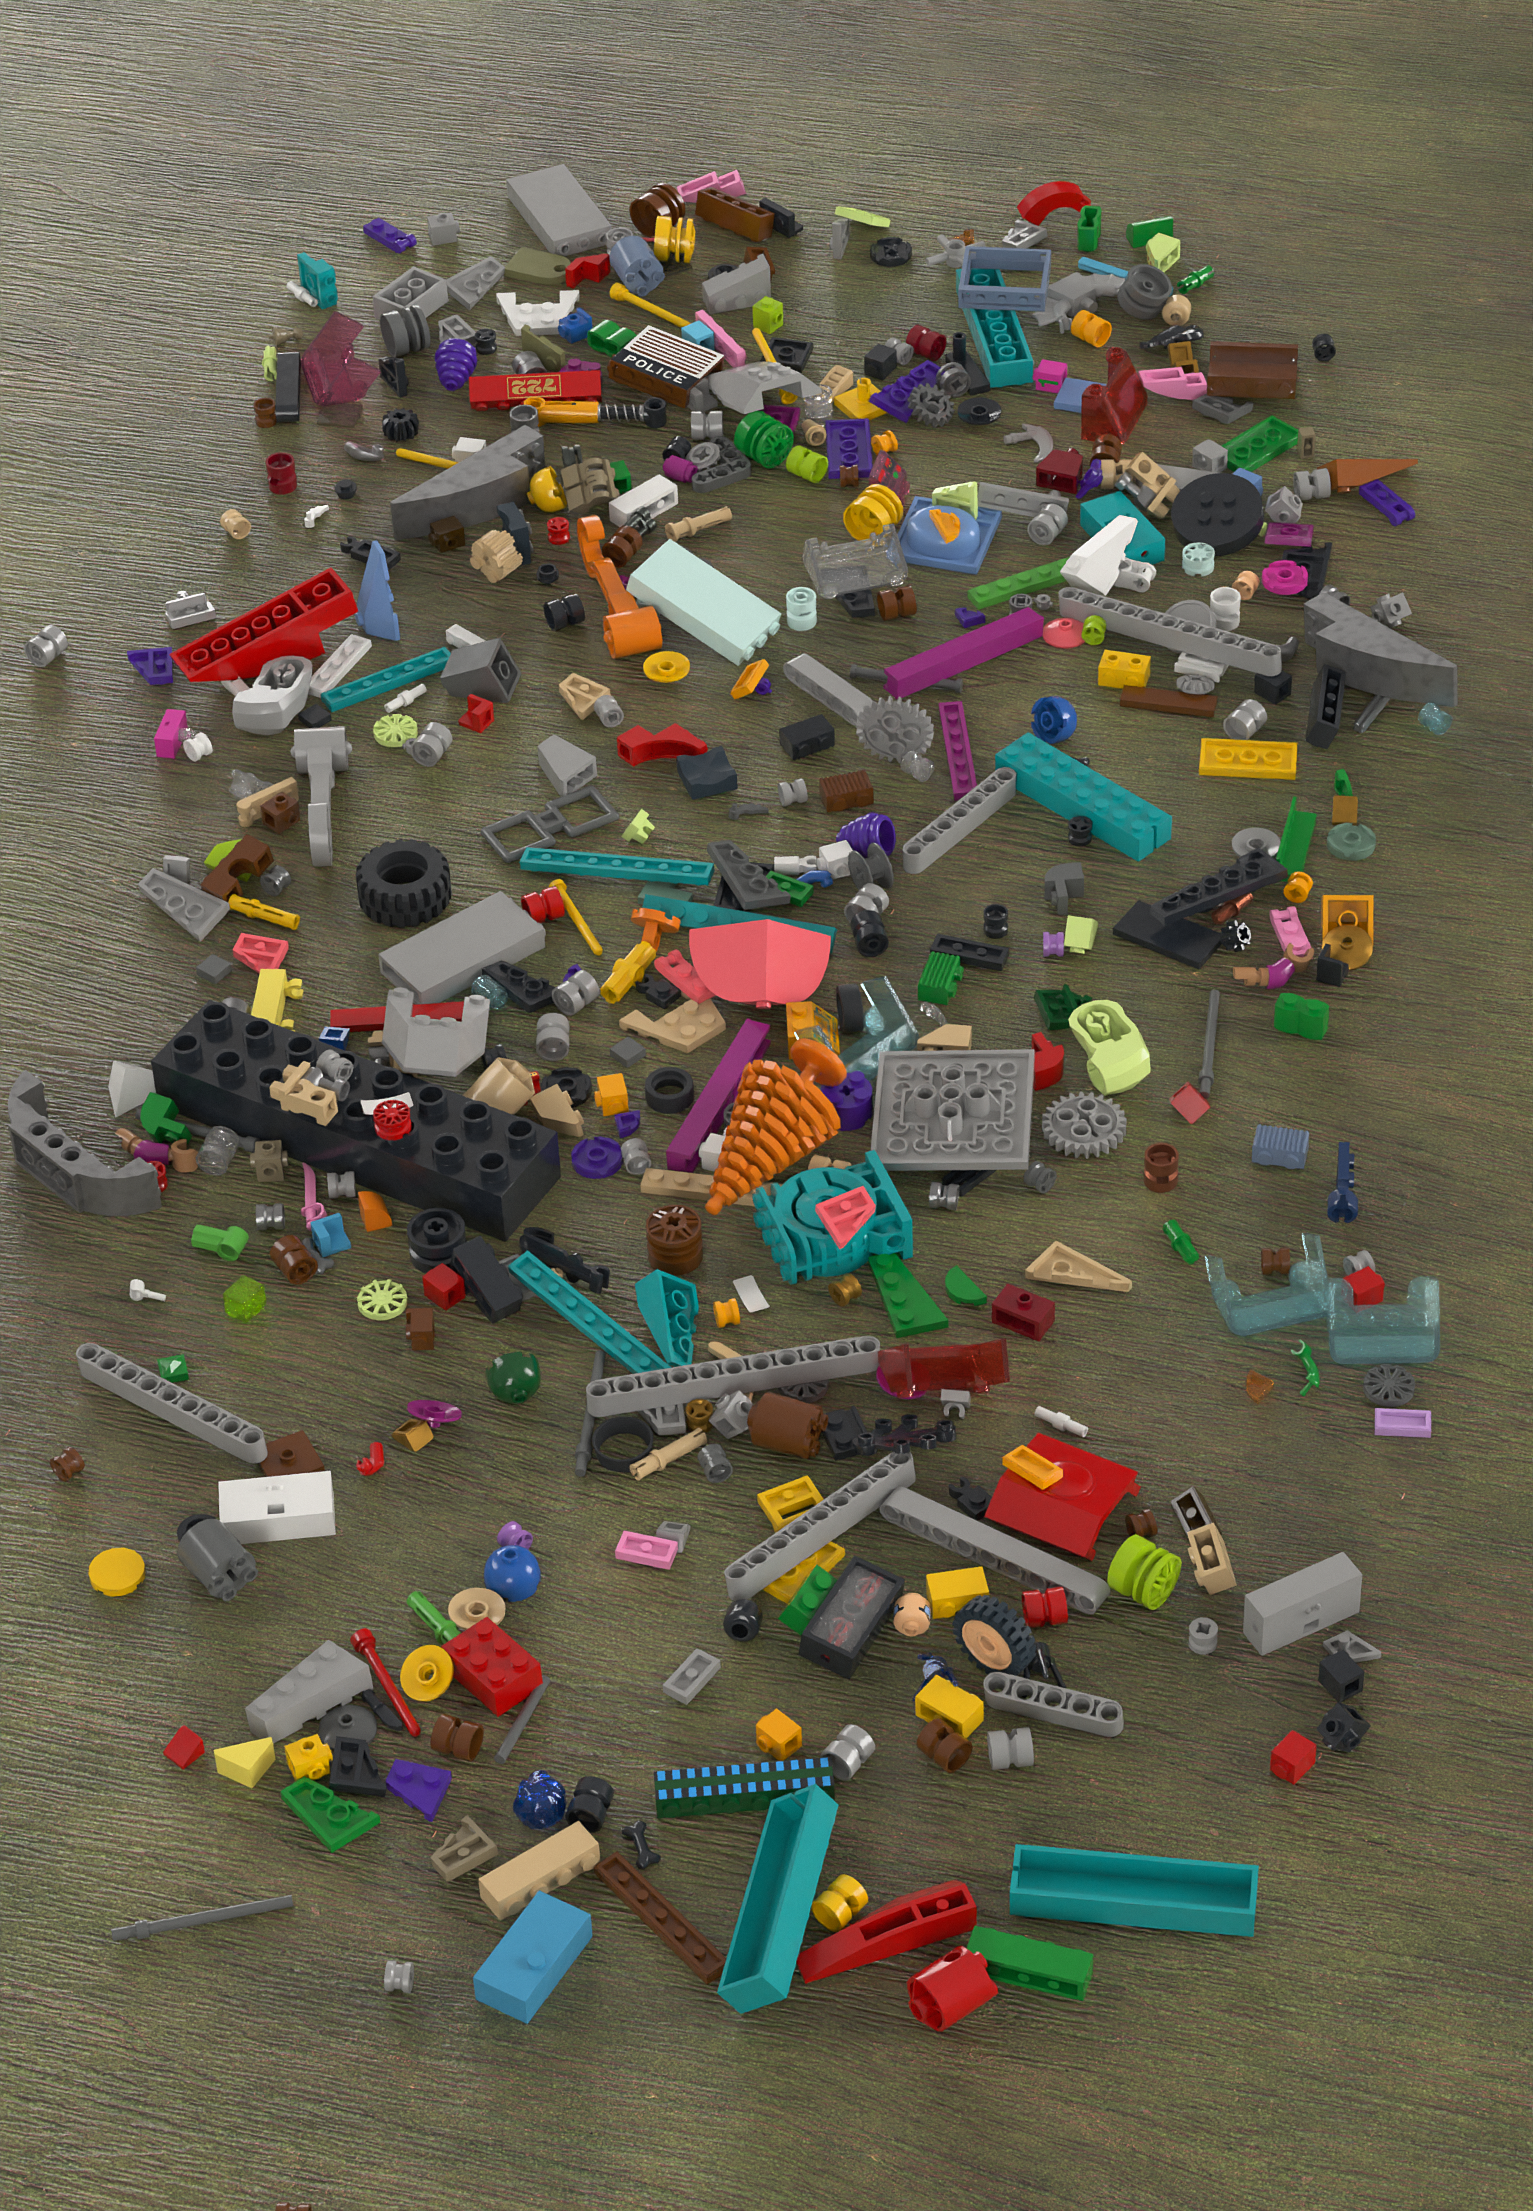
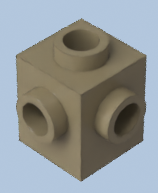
M281 1140L255 1142V1152L250 1153L251 1168H256L258 1182L284 1181V1166H288L287 1150L283 1151Z

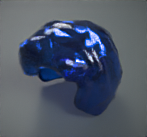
M535 1770L527 1780H522L519 1784L518 1792L513 1802V1811L516 1817L531 1829H544L554 1826L563 1818L567 1805L565 1788L559 1781L548 1775L546 1771Z

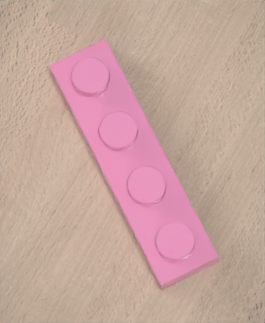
M704 310L695 312L696 321H701L714 332L715 350L724 355V359L733 368L745 365V360L747 359L745 350Z

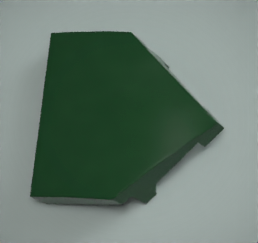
M1067 984L1063 985L1062 991L1036 990L1034 1000L1048 1030L1071 1028L1068 1019L1072 1012L1082 1004L1091 1002L1093 999L1088 995L1081 997V995L1075 994L1070 991Z

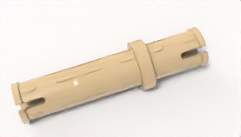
M697 1428L660 1450L654 1449L650 1451L649 1456L630 1465L631 1474L634 1476L638 1473L635 1479L639 1481L656 1470H664L667 1464L707 1444L705 1433L703 1432L699 1435L702 1429Z

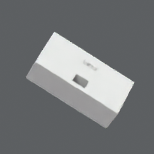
M331 1471L218 1482L220 1521L241 1544L336 1535Z

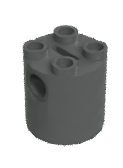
M206 1519L197 1523L186 1532L178 1545L177 1556L179 1561L197 1580L205 1585L210 1595L221 1598L223 1601L233 1599L238 1590L243 1588L247 1582L253 1581L258 1575L254 1556L242 1547L240 1541L218 1519Z

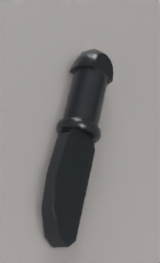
M371 1689L362 1691V1700L373 1709V1712L383 1724L395 1731L403 1730L402 1722L384 1702L380 1701L374 1691Z

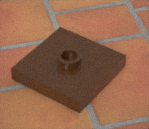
M303 1430L266 1443L268 1455L265 1460L257 1463L265 1477L325 1471L324 1464Z

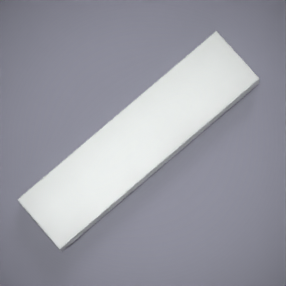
M351 634L311 677L308 694L321 698V693L333 689L372 647L371 640Z

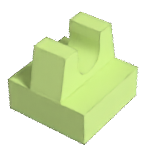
M641 809L621 837L628 842L633 838L643 844L655 828L647 820L649 814Z

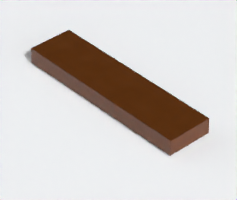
M1124 685L1120 698V706L1205 717H1214L1218 702V696Z

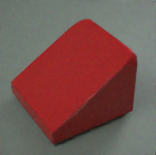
M185 1725L179 1728L163 1751L167 1758L183 1770L205 1753L201 1737Z

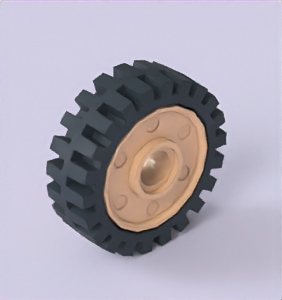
M979 1595L970 1600L955 1615L952 1626H954L952 1629L953 1634L957 1635L955 1640L957 1644L963 1645L960 1649L963 1654H969L967 1659L971 1663L975 1661L977 1663L976 1667L979 1670L985 1668V1674L1002 1672L1017 1676L1029 1665L1036 1655V1645L1033 1644L1035 1638L1029 1635L1032 1631L1029 1626L1023 1625L1025 1620L1022 1616L1019 1618L1016 1616L1017 1611L1014 1608L1008 1609L1007 1603L1003 1601L999 1604V1599L996 1597L990 1599L989 1595Z

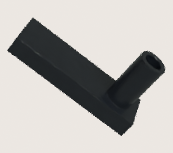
M963 332L954 333L953 352L945 354V362L947 364L951 362L959 363L968 373L971 384L967 392L970 396L991 391L990 382L966 351V334Z

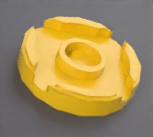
M112 1548L101 1552L92 1560L89 1565L88 1575L92 1587L97 1592L98 1590L102 1591L104 1595L110 1597L123 1596L132 1593L137 1589V1585L144 1581L146 1568L141 1555L134 1550Z

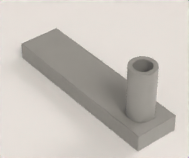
M980 482L977 492L978 507L1032 517L1037 516L1039 511L1047 504H1056L1067 512L1069 498L1061 497V493L1057 490H1052L1049 494H1042Z

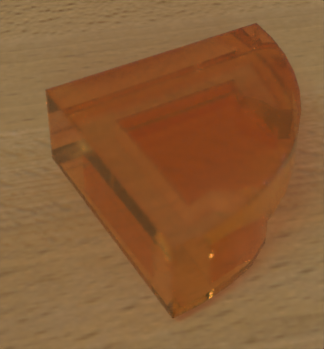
M974 229L965 230L964 234L956 235L953 239L962 240L965 246L974 244Z
M1250 1370L1246 1380V1391L1248 1396L1255 1403L1259 1404L1274 1388V1381Z

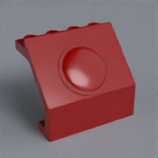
M1038 1432L1026 1447L1063 1469V1477L1042 1490L1008 1468L1000 1477L984 1517L1093 1561L1097 1552L1093 1549V1546L1105 1519L1127 1492L1137 1497L1141 1486L1134 1482L1138 1471Z

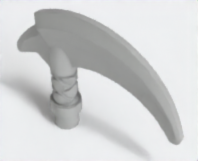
M1022 423V428L1026 432L1010 433L1003 437L1005 444H1017L1020 441L1033 439L1040 449L1038 456L1034 459V463L1042 461L1053 450L1052 436L1041 426L1036 427Z

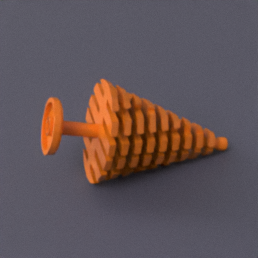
M807 1038L798 1039L791 1047V1058L802 1072L800 1075L784 1065L780 1069L776 1062L765 1060V1063L763 1060H754L753 1064L749 1062L744 1066L737 1090L738 1095L733 1105L730 1126L727 1125L726 1137L718 1158L719 1165L715 1169L714 1182L711 1183L709 1190L712 1198L705 1205V1209L709 1214L718 1215L723 1206L728 1205L729 1207L738 1201V1197L740 1199L751 1190L761 1186L762 1182L769 1181L774 1177V1174L781 1173L785 1168L791 1166L800 1158L811 1153L815 1148L823 1145L826 1140L829 1141L838 1134L837 1130L841 1128L840 1118L833 1104L813 1084L815 1081L829 1087L839 1086L847 1077V1070L843 1062L828 1047L815 1040Z

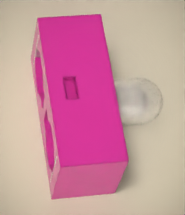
M166 710L154 737L157 757L175 759L182 742L189 738H195L196 732L188 728L186 712L184 710Z

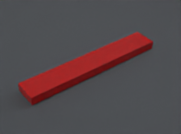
M464 1001L413 1005L412 1017L426 1015L430 1019L438 1020L450 1017L462 1022ZM386 1006L331 1010L330 1027L348 1028L350 1032L383 1030Z

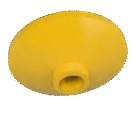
M663 651L649 656L644 662L643 670L645 675L651 680L664 683L674 682L684 678L689 673L690 662L687 657L678 652Z
M425 1645L417 1648L406 1658L401 1669L400 1681L404 1692L412 1699L420 1702H427L438 1698L447 1690L452 1681L454 1673L453 1661L449 1654L439 1646ZM434 1672L433 1677L429 1680L430 1674Z

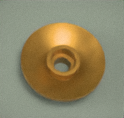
M1342 925L1332 929L1325 936L1322 944V949L1325 944H1330V958L1349 964V970H1355L1365 965L1373 951L1372 940L1368 933L1353 925ZM1351 942V944L1348 946L1344 945L1343 943Z

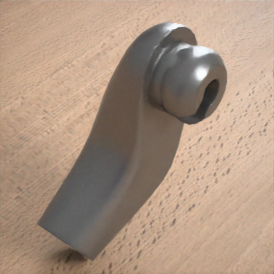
M348 441L344 445V450L357 460L379 461L384 457V448L379 444L373 445L372 449L352 441Z
M1290 637L1283 645H1276L1281 648V661L1290 660L1299 645V640L1296 637Z

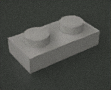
M696 1648L663 1684V1693L687 1705L721 1668L720 1660Z

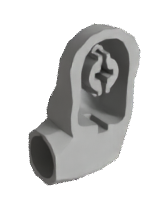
M284 656L264 664L253 687L238 692L233 700L232 714L235 727L261 735L281 733L306 704L312 677L311 661L299 656Z

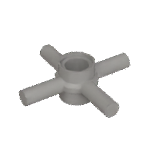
M943 234L939 235L937 241L945 248L944 253L926 258L927 266L946 261L949 267H962L965 243L958 239L949 241ZM984 241L967 245L975 247H986Z

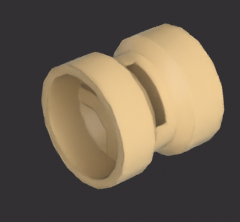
M235 509L227 510L220 519L222 528L228 531L235 539L245 538L250 532V522Z

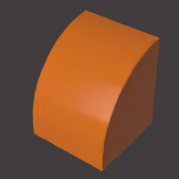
M358 1192L360 1215L366 1231L370 1232L392 1226V1220L384 1199L374 1192Z

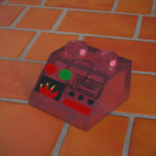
M880 450L869 475V486L871 484H880L888 487L898 496L903 506L904 496L908 495L910 490L907 472L888 453Z

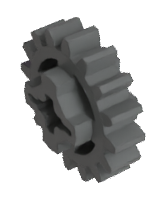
M926 383L925 386L919 384L917 388L914 387L907 399L910 402L908 408L913 409L911 414L917 415V421L919 422L924 420L926 426L932 423L934 428L938 424L943 427L945 423L950 421L955 412L952 408L954 403L949 402L951 396H945L944 389L937 390V385L931 388L929 383Z

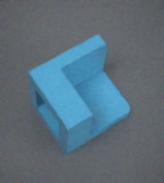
M340 1213L310 1222L313 1242L322 1258L351 1248V1242L344 1232Z

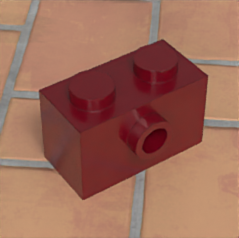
M1008 1283L992 1302V1323L1036 1341H1040L1055 1322V1302Z

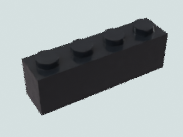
M1327 664L1323 665L1313 683L1305 739L1306 742L1311 743L1313 746L1326 750L1339 730L1346 672Z

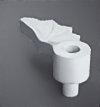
M317 506L310 509L306 513L307 517L304 518L305 527H314V519L329 510V506Z

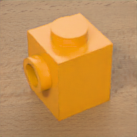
M622 1073L597 1077L598 1091L594 1092L596 1107L601 1106L603 1117L629 1112L628 1094Z
M776 1708L769 1715L763 1716L756 1724V1743L763 1752L771 1754L778 1761H784L802 1747V1728Z

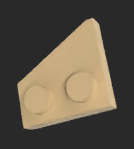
M572 673L559 684V693L582 720L594 711L595 701L599 697L611 695L609 688L575 673Z

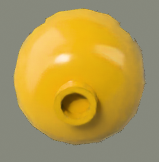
M551 466L541 469L534 474L530 480V491L527 492V495L532 505L536 503L540 510L552 513L567 508V500L562 485L556 480L557 475Z

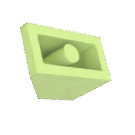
M1161 233L1156 234L1146 245L1148 264L1165 272L1180 258V240Z
M1068 916L1064 946L1070 947L1069 952L1084 954L1085 950H1092L1098 922L1091 918Z

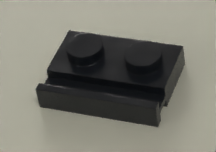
M855 1405L851 1406L850 1410L844 1411V1409L824 1413L828 1415L829 1419L825 1431L821 1432L834 1460L839 1461L857 1456L858 1454L852 1445V1441L859 1434L868 1432Z

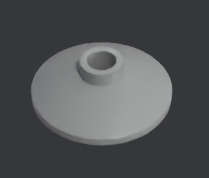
M1247 828L1239 831L1233 837L1232 849L1237 856L1241 857L1260 847L1273 858L1278 853L1281 840L1274 832L1268 829Z

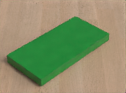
M1271 415L1222 445V447L1228 450L1227 468L1233 472L1239 468L1250 472L1256 470L1297 445L1298 429Z

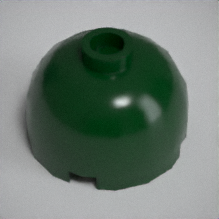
M522 1352L504 1354L492 1361L493 1367L489 1370L488 1367L486 1368L485 1376L490 1391L499 1400L520 1404L527 1401L537 1392L541 1383V1371L538 1359L533 1354L529 1353L530 1357L523 1356Z

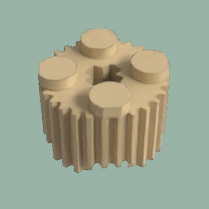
M491 530L472 544L471 552L473 557L470 558V562L475 569H481V572L487 576L491 583H496L519 567L523 562V557L521 553L517 554L518 551L513 546L515 541L513 536H510V533H507L506 530L502 532Z

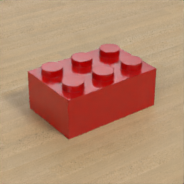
M485 1617L441 1646L453 1661V1677L497 1717L529 1697L530 1693L537 1686L543 1684L540 1663L488 1617Z

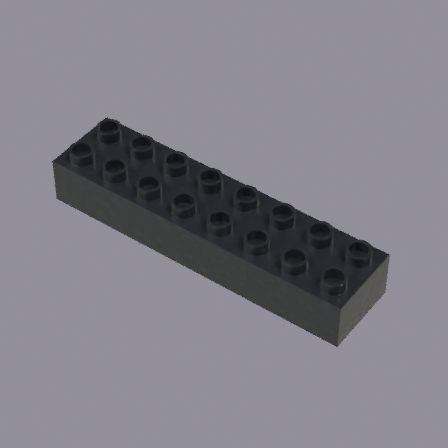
M209 999L151 1060L156 1094L172 1099L179 1109L178 1114L223 1132L245 1138L252 1136L259 1138L260 1141L281 1140L283 1151L287 1150L289 1158L304 1162L328 1173L343 1175L345 1172L354 1171L355 1183L422 1210L430 1208L453 1210L462 1217L465 1227L504 1242L511 1237L561 1178L557 1131L536 1124L530 1119L520 1118L491 1107L485 1102L476 1101L449 1091L440 1085L431 1084L407 1075L396 1068L386 1067L357 1056L351 1051H344L320 1042L309 1035L299 1034L278 1026L267 1019L257 1018L228 1007L222 1002H215ZM330 1049L338 1053L340 1058H346L353 1064L352 1074L347 1080L350 1085L349 1093L344 1101L336 1100L338 1107L336 1115L324 1126L318 1124L313 1116L304 1113H294L291 1110L289 1112L282 1110L281 1102L271 1098V1084L274 1081L285 1083L283 1072L288 1065L298 1067L305 1061L310 1063L311 1067L316 1068L321 1054ZM323 1075V1078L332 1081L329 1076ZM409 1092L413 1102V1106L409 1107L411 1131L409 1134L405 1133L403 1138L398 1140L382 1139L375 1132L373 1115L364 1114L361 1100L386 1099Z

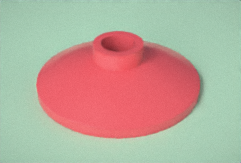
M1072 618L1054 619L1043 627V639L1049 645L1057 648L1068 649L1078 647L1085 643L1081 636L1084 623Z

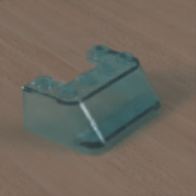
M1420 1276L1412 1279L1407 1287V1304L1353 1305V1288L1347 1280L1343 1278H1325V1315L1329 1354L1335 1362L1339 1364L1429 1363L1438 1357L1440 1353L1439 1280L1435 1276Z

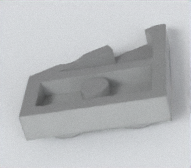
M1018 219L1015 221V229L1011 228L1008 231V235L1002 240L1003 248L1026 249L1038 244L1040 240L1048 237L1047 229Z
M683 1403L638 1411L658 1436L686 1433Z

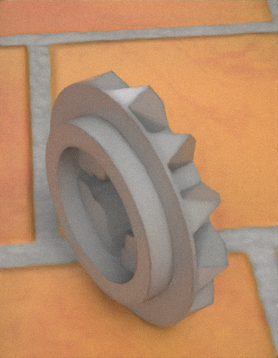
M701 443L689 451L686 460L693 462L697 466V470L701 472L705 468L709 469L711 465H717V460L721 458V451L714 443Z
M1190 674L1189 676L1183 675L1178 678L1176 686L1186 693L1206 694L1214 689V682L1206 676Z

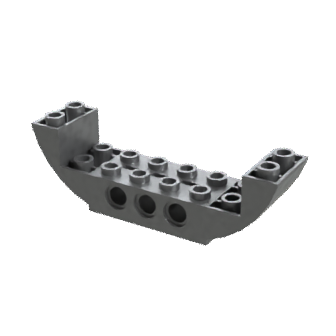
M27 1070L21 1073L15 1081L8 1099L10 1119L8 1127L16 1164L79 1213L86 1211L97 1215L130 1216L150 1212L162 1207L160 1199L161 1190L158 1187L157 1180L158 1172L154 1165L138 1157L116 1172L111 1167H106L94 1154L84 1150L79 1142L73 1141L62 1129H57L50 1123L46 1109L48 1104L44 1098V1084L38 1076H33Z

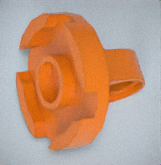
M639 908V912L633 909L631 921L634 924L644 927L642 941L650 943L656 952L662 932L676 933L679 931L681 920L675 916L670 920L665 917V912L648 908Z

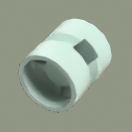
M796 587L788 591L786 594L788 626L797 631L812 629L817 623L815 592L807 587Z

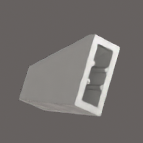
M553 734L537 746L539 765L560 797L577 791L597 776L596 757Z

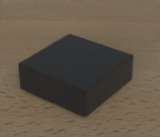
M314 704L298 713L299 721L309 728H319L332 721L331 714L318 704Z

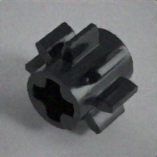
M1230 921L1227 922V927L1221 928L1220 941L1227 951L1232 949L1234 952L1243 951L1244 946L1250 944L1251 932L1244 922Z

